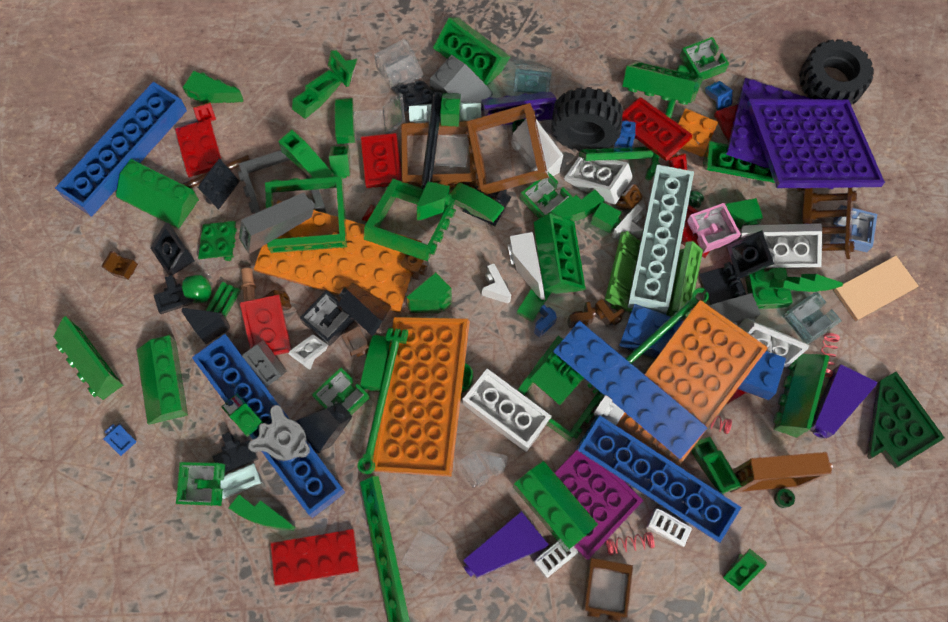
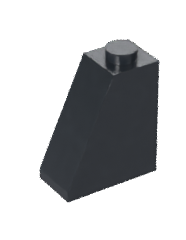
M351 283L348 288L344 287L339 295L341 300L338 305L370 335L374 336L391 306L354 283Z
M341 402L308 414L295 422L300 424L305 432L306 439L320 453L334 444L353 416Z

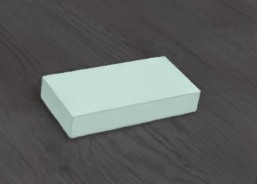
M254 463L224 476V481L220 482V489H223L222 499L262 483Z

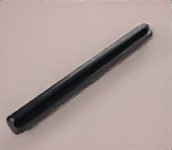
M441 92L433 93L421 181L422 190L425 189L428 181L432 182L443 96Z

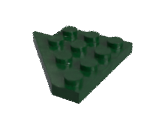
M897 371L877 383L868 459L883 452L892 466L898 468L945 439Z

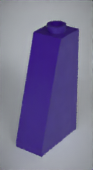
M842 364L834 368L833 376L829 378L816 409L810 431L814 432L813 434L819 438L827 439L834 435L874 389L877 382Z
M520 512L463 560L465 563L463 568L470 577L474 575L477 579L541 551L549 544L527 517Z

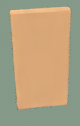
M895 256L846 282L842 287L836 288L834 292L856 322L916 289L918 284L898 257Z

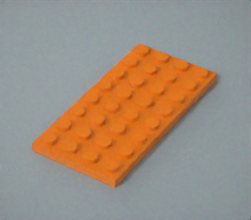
M313 210L311 218L276 239L339 234L338 217ZM347 219V247L271 253L267 244L261 247L254 266V271L318 290H327L329 293L340 295L344 287L348 288L351 283H354L391 306L390 310L401 313L412 277L411 271L401 267L406 254L364 240L365 225Z
M699 300L644 375L708 428L768 347ZM625 412L616 425L678 466H680L698 442L697 440L685 455L679 459Z
M394 317L392 326L394 332L398 328L401 329L402 334V330L407 329L408 337L406 344L399 343L374 450V472L452 477L470 323L468 319Z

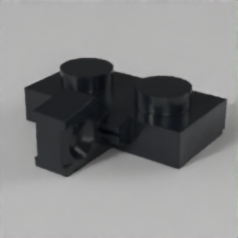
M173 275L165 277L167 288H164V292L154 295L159 314L194 304V299L184 296L181 283L177 284Z
M230 432L222 435L225 446L221 447L223 452L212 456L214 463L225 464V473L259 459L257 453L252 452L248 447L251 440L240 444L239 440L234 441Z

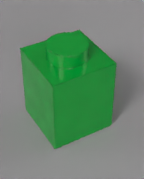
M601 202L593 215L591 224L610 234L613 228L615 229L622 221L619 219L621 211Z

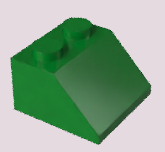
M436 272L407 296L408 310L411 313L438 314L442 310H447L452 304V288Z

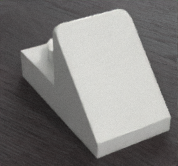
M637 204L614 229L612 238L620 239L621 232L628 231L636 238L641 237L643 229L637 225L642 219L641 213L643 208Z
M493 263L487 266V274H485L488 283L491 285L482 289V296L509 303L511 294Z
M311 335L290 350L289 355L310 370L314 359L325 352L328 345L315 335Z
M606 395L594 412L595 417L600 415L614 425H617L624 414V411Z

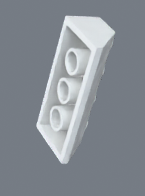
M821 224L742 226V239L761 230L766 235L775 253V264L766 268L821 267Z
M489 369L485 370L463 398V405L525 452L528 451L552 417Z

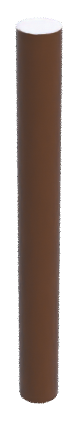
M246 155L226 164V166L231 171L239 167V163L248 161L250 158ZM208 173L187 181L183 185L189 188L195 187L201 183Z

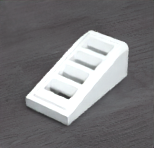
M658 508L653 510L646 526L647 529L682 547L685 546L692 530L688 525ZM660 517L662 518V521L660 526L658 527L656 526V524ZM666 521H668L670 523L667 530L665 531L663 530V528L665 526ZM673 525H676L677 528L674 532V535H671L670 532L673 528ZM682 528L685 531L680 540L677 536Z
M557 542L534 560L533 563L547 579L574 557L578 551L572 547L569 550L571 553L567 555L560 546V543ZM556 548L563 555V560H561L560 557L554 551ZM550 553L558 562L557 565H555L553 561L549 558L548 555ZM544 558L552 567L550 571L542 562Z

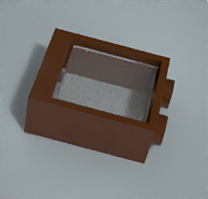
M590 558L588 560L582 611L587 612V616L600 618V614L607 615L608 620L621 622V618H627L633 565Z

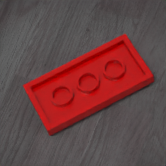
M639 97L623 111L622 121L635 122V138L665 161H668L692 139V134L642 97Z
M354 529L271 543L275 586L360 572Z

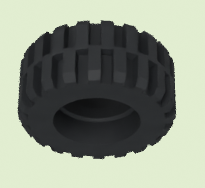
M832 39L827 40L826 43H819L811 50L799 72V82L803 86L804 94L807 93V97L811 99L849 100L851 105L855 104L873 80L874 68L871 67L873 64L871 59H868L866 51L863 52L860 46H855L850 41L844 42L843 39H837L836 41ZM824 67L840 70L847 77L848 82H841L831 78L825 72Z
M580 87L575 90H568L554 104L551 131L560 144L566 145L572 150L609 148L621 135L622 106L615 97H612L609 92H603L602 89L597 88L596 90L592 89V87L582 89Z

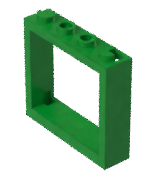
M330 175L327 178L310 177L308 179L292 178L287 181L275 179L265 182L266 209L273 206V193L337 188L339 234L274 239L267 243L271 253L347 247L342 176Z
M392 179L364 227V240L428 261L431 255H435L438 247L437 243H441L444 236L443 231L449 227V219L455 215L456 209H453L455 199L451 198L450 205H446L443 216L427 245L379 228L396 198L417 205L424 191L419 187Z
M559 335L556 337L517 391L525 396L534 383L530 378L546 362L548 356L554 353L553 351L563 341L562 337ZM597 392L570 432L551 418L546 425L569 442L573 437L577 439L583 431L580 427L584 422L588 424L594 415L591 411L595 406L598 407L603 398L600 400L598 397L601 392Z

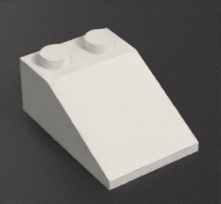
M578 157L564 177L565 181L588 194L595 189L605 199L604 202L612 204L617 203L633 179L629 164L618 160L585 161L581 157Z
M533 232L510 236L511 244H508L511 264H515L517 272L541 300H545Z

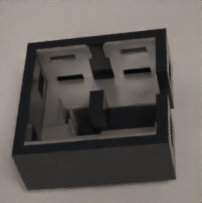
M326 290L305 311L300 320L327 345L331 346L355 320L343 308V311L338 308V300Z

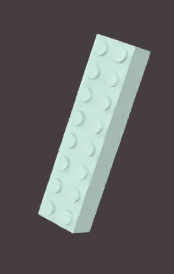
M657 165L628 308L633 309L634 304L664 315L667 313L694 171Z

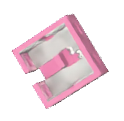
M725 203L694 213L687 220L693 234L697 233L698 235L697 242L700 248L703 249V253L735 242L741 236Z

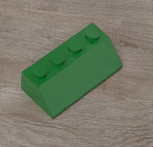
M448 18L433 47L445 58L448 59L453 55L465 63L486 86L503 71L511 57L460 18Z
M636 61L627 65L622 87H626L631 92L642 91L647 96L658 95L663 100L670 101L675 99L678 100L679 104L688 105V103L695 100L703 77Z
M709 141L703 158L704 170L775 183L769 168L726 155L728 144Z
M132 159L129 160L120 173L116 198L163 222H169L171 226L177 229L181 227L199 201L193 189Z
M551 213L533 222L543 290L555 294L586 290L575 222Z
M67 316L63 317L53 336L58 342L55 346L62 354L66 353L68 356L66 361L72 368H77L79 371L76 373L83 383H88L90 387L87 389L91 395L105 400L120 389L123 384L82 329Z
M170 335L150 339L137 349L148 425L188 416L177 342Z
M802 354L788 366L790 372L783 383V387H785L784 394H781L778 405H780L779 412H776L773 423H775L774 430L795 438L811 430L830 356Z
M544 461L529 470L513 485L514 490L566 552L598 525Z

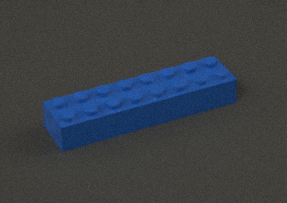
M152 82L55 189L65 200L92 217L117 189L120 173L129 160L132 159L141 163L186 113L187 110L182 100L157 83Z
M634 304L619 346L634 351L671 317ZM679 320L649 347L643 355L656 359L684 321ZM765 351L738 389L770 400L776 394L786 358Z
M581 321L574 326L553 351L601 393L611 398L614 404L679 459L685 455L707 429L701 421Z
M600 415L595 417L575 449L719 543H721L742 508Z

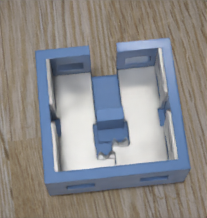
M840 205L837 210L847 209V206ZM853 208L851 241L855 242V250L867 253L873 247L877 214ZM834 217L833 224L836 226H846V217ZM832 234L830 243H845L846 234Z

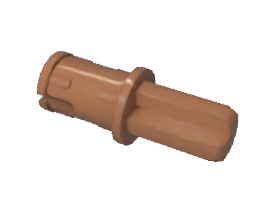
M243 268L241 269V289L243 290L245 302L255 299L256 284H254L253 269Z

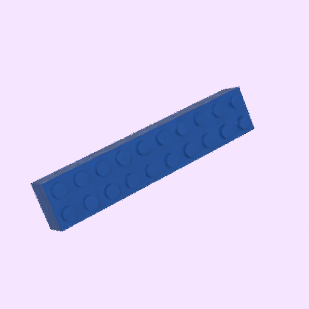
M226 334L192 357L225 403L238 394L263 423L268 425L272 423L270 410L273 406L279 404ZM259 428L250 435L252 440L259 436ZM309 444L310 452L306 457H297L287 461L278 460L269 453L261 451L312 519L346 493Z

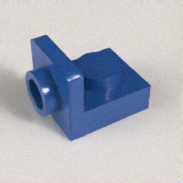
M721 81L705 88V94L716 101V109L718 111L733 104V90Z
M622 121L621 135L614 143V148L633 146L635 122Z
M544 304L540 309V314L543 317L535 323L534 333L539 338L555 325L557 320L555 311Z
M120 423L117 426L112 424L104 431L106 435L103 439L120 456L137 442Z

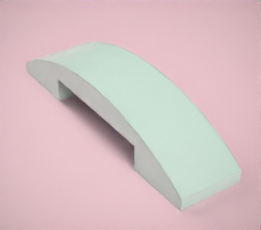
M461 102L459 121H470L481 117V103ZM432 103L409 106L410 122H429Z

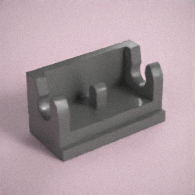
M264 340L242 355L265 387L287 372Z

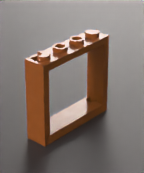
M531 103L467 121L468 129H466V135L471 140L469 150L475 162H472L474 172L478 175L476 184L478 185V190H481L485 195L549 178L535 112ZM526 118L537 170L488 183L478 131Z
M467 121L459 122V127L441 126V123H439L438 135L466 134V129H468ZM408 122L401 124L402 182L421 188L422 175H408L407 136L428 135L429 122ZM470 150V173L433 174L432 182L447 185L449 189H454L458 183L476 188V173L472 162H475L474 156H471Z
M827 452L751 458L733 469L741 487L730 492L739 493L803 487L831 474L833 465L829 462Z

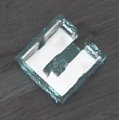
M818 292L813 293L783 315L796 333L808 345L842 322L833 309L825 315L822 314L819 309L827 302Z

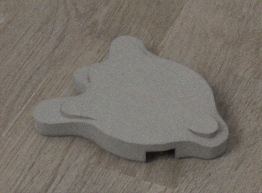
M279 405L273 406L270 410L272 423L269 425L266 423L260 424L259 436L250 441L249 449L252 452L263 451L269 453L273 458L282 461L306 457L310 452V447L307 444L303 428L294 420L288 419Z

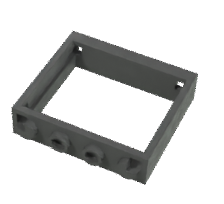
M281 150L239 163L241 171H238L241 182L245 181L246 186L243 189L246 197L251 199V202H248L251 213H258L261 210L249 173L289 161L290 159ZM319 189L311 190L315 201L314 210L327 213Z

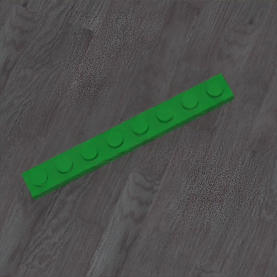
M372 476L361 481L360 486L388 621L410 622L379 476Z

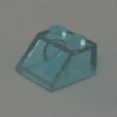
M516 64L513 92L533 94L549 92L552 74L551 67Z

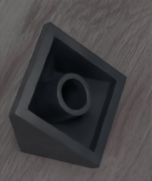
M165 222L150 249L168 276L192 264L195 260L169 222Z
M763 230L727 245L738 279L775 264V253Z
M182 308L181 310L196 334L205 344H208L230 329L229 323L221 313Z

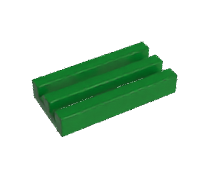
M222 282L206 311L213 312L214 310V312L219 313L232 291L233 293L221 313L226 318L241 292L240 289Z

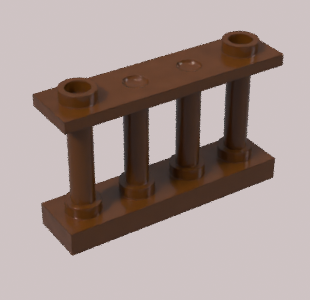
M805 188L802 224H813V220L817 218L846 217V226L822 227V234H846L845 243L822 244V251H845L846 259H851V252L855 251V242L851 241L853 202H857V190L853 191V188H848V193L818 194L814 192L813 188ZM847 200V209H814V204L819 201Z

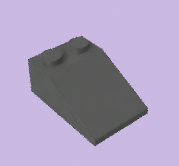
M453 55L430 78V89L433 92L461 94V102L481 103V100L490 98L493 95V92L475 73Z

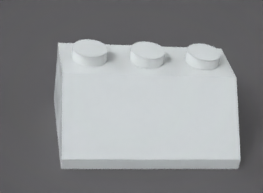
M525 120L513 133L511 144L515 151H519L523 162L530 166L531 171H536L537 165L527 120ZM537 121L547 171L554 176L560 172L563 154Z
M748 318L738 326L767 346L768 349L766 351L785 357L784 367H788L809 348L808 344Z

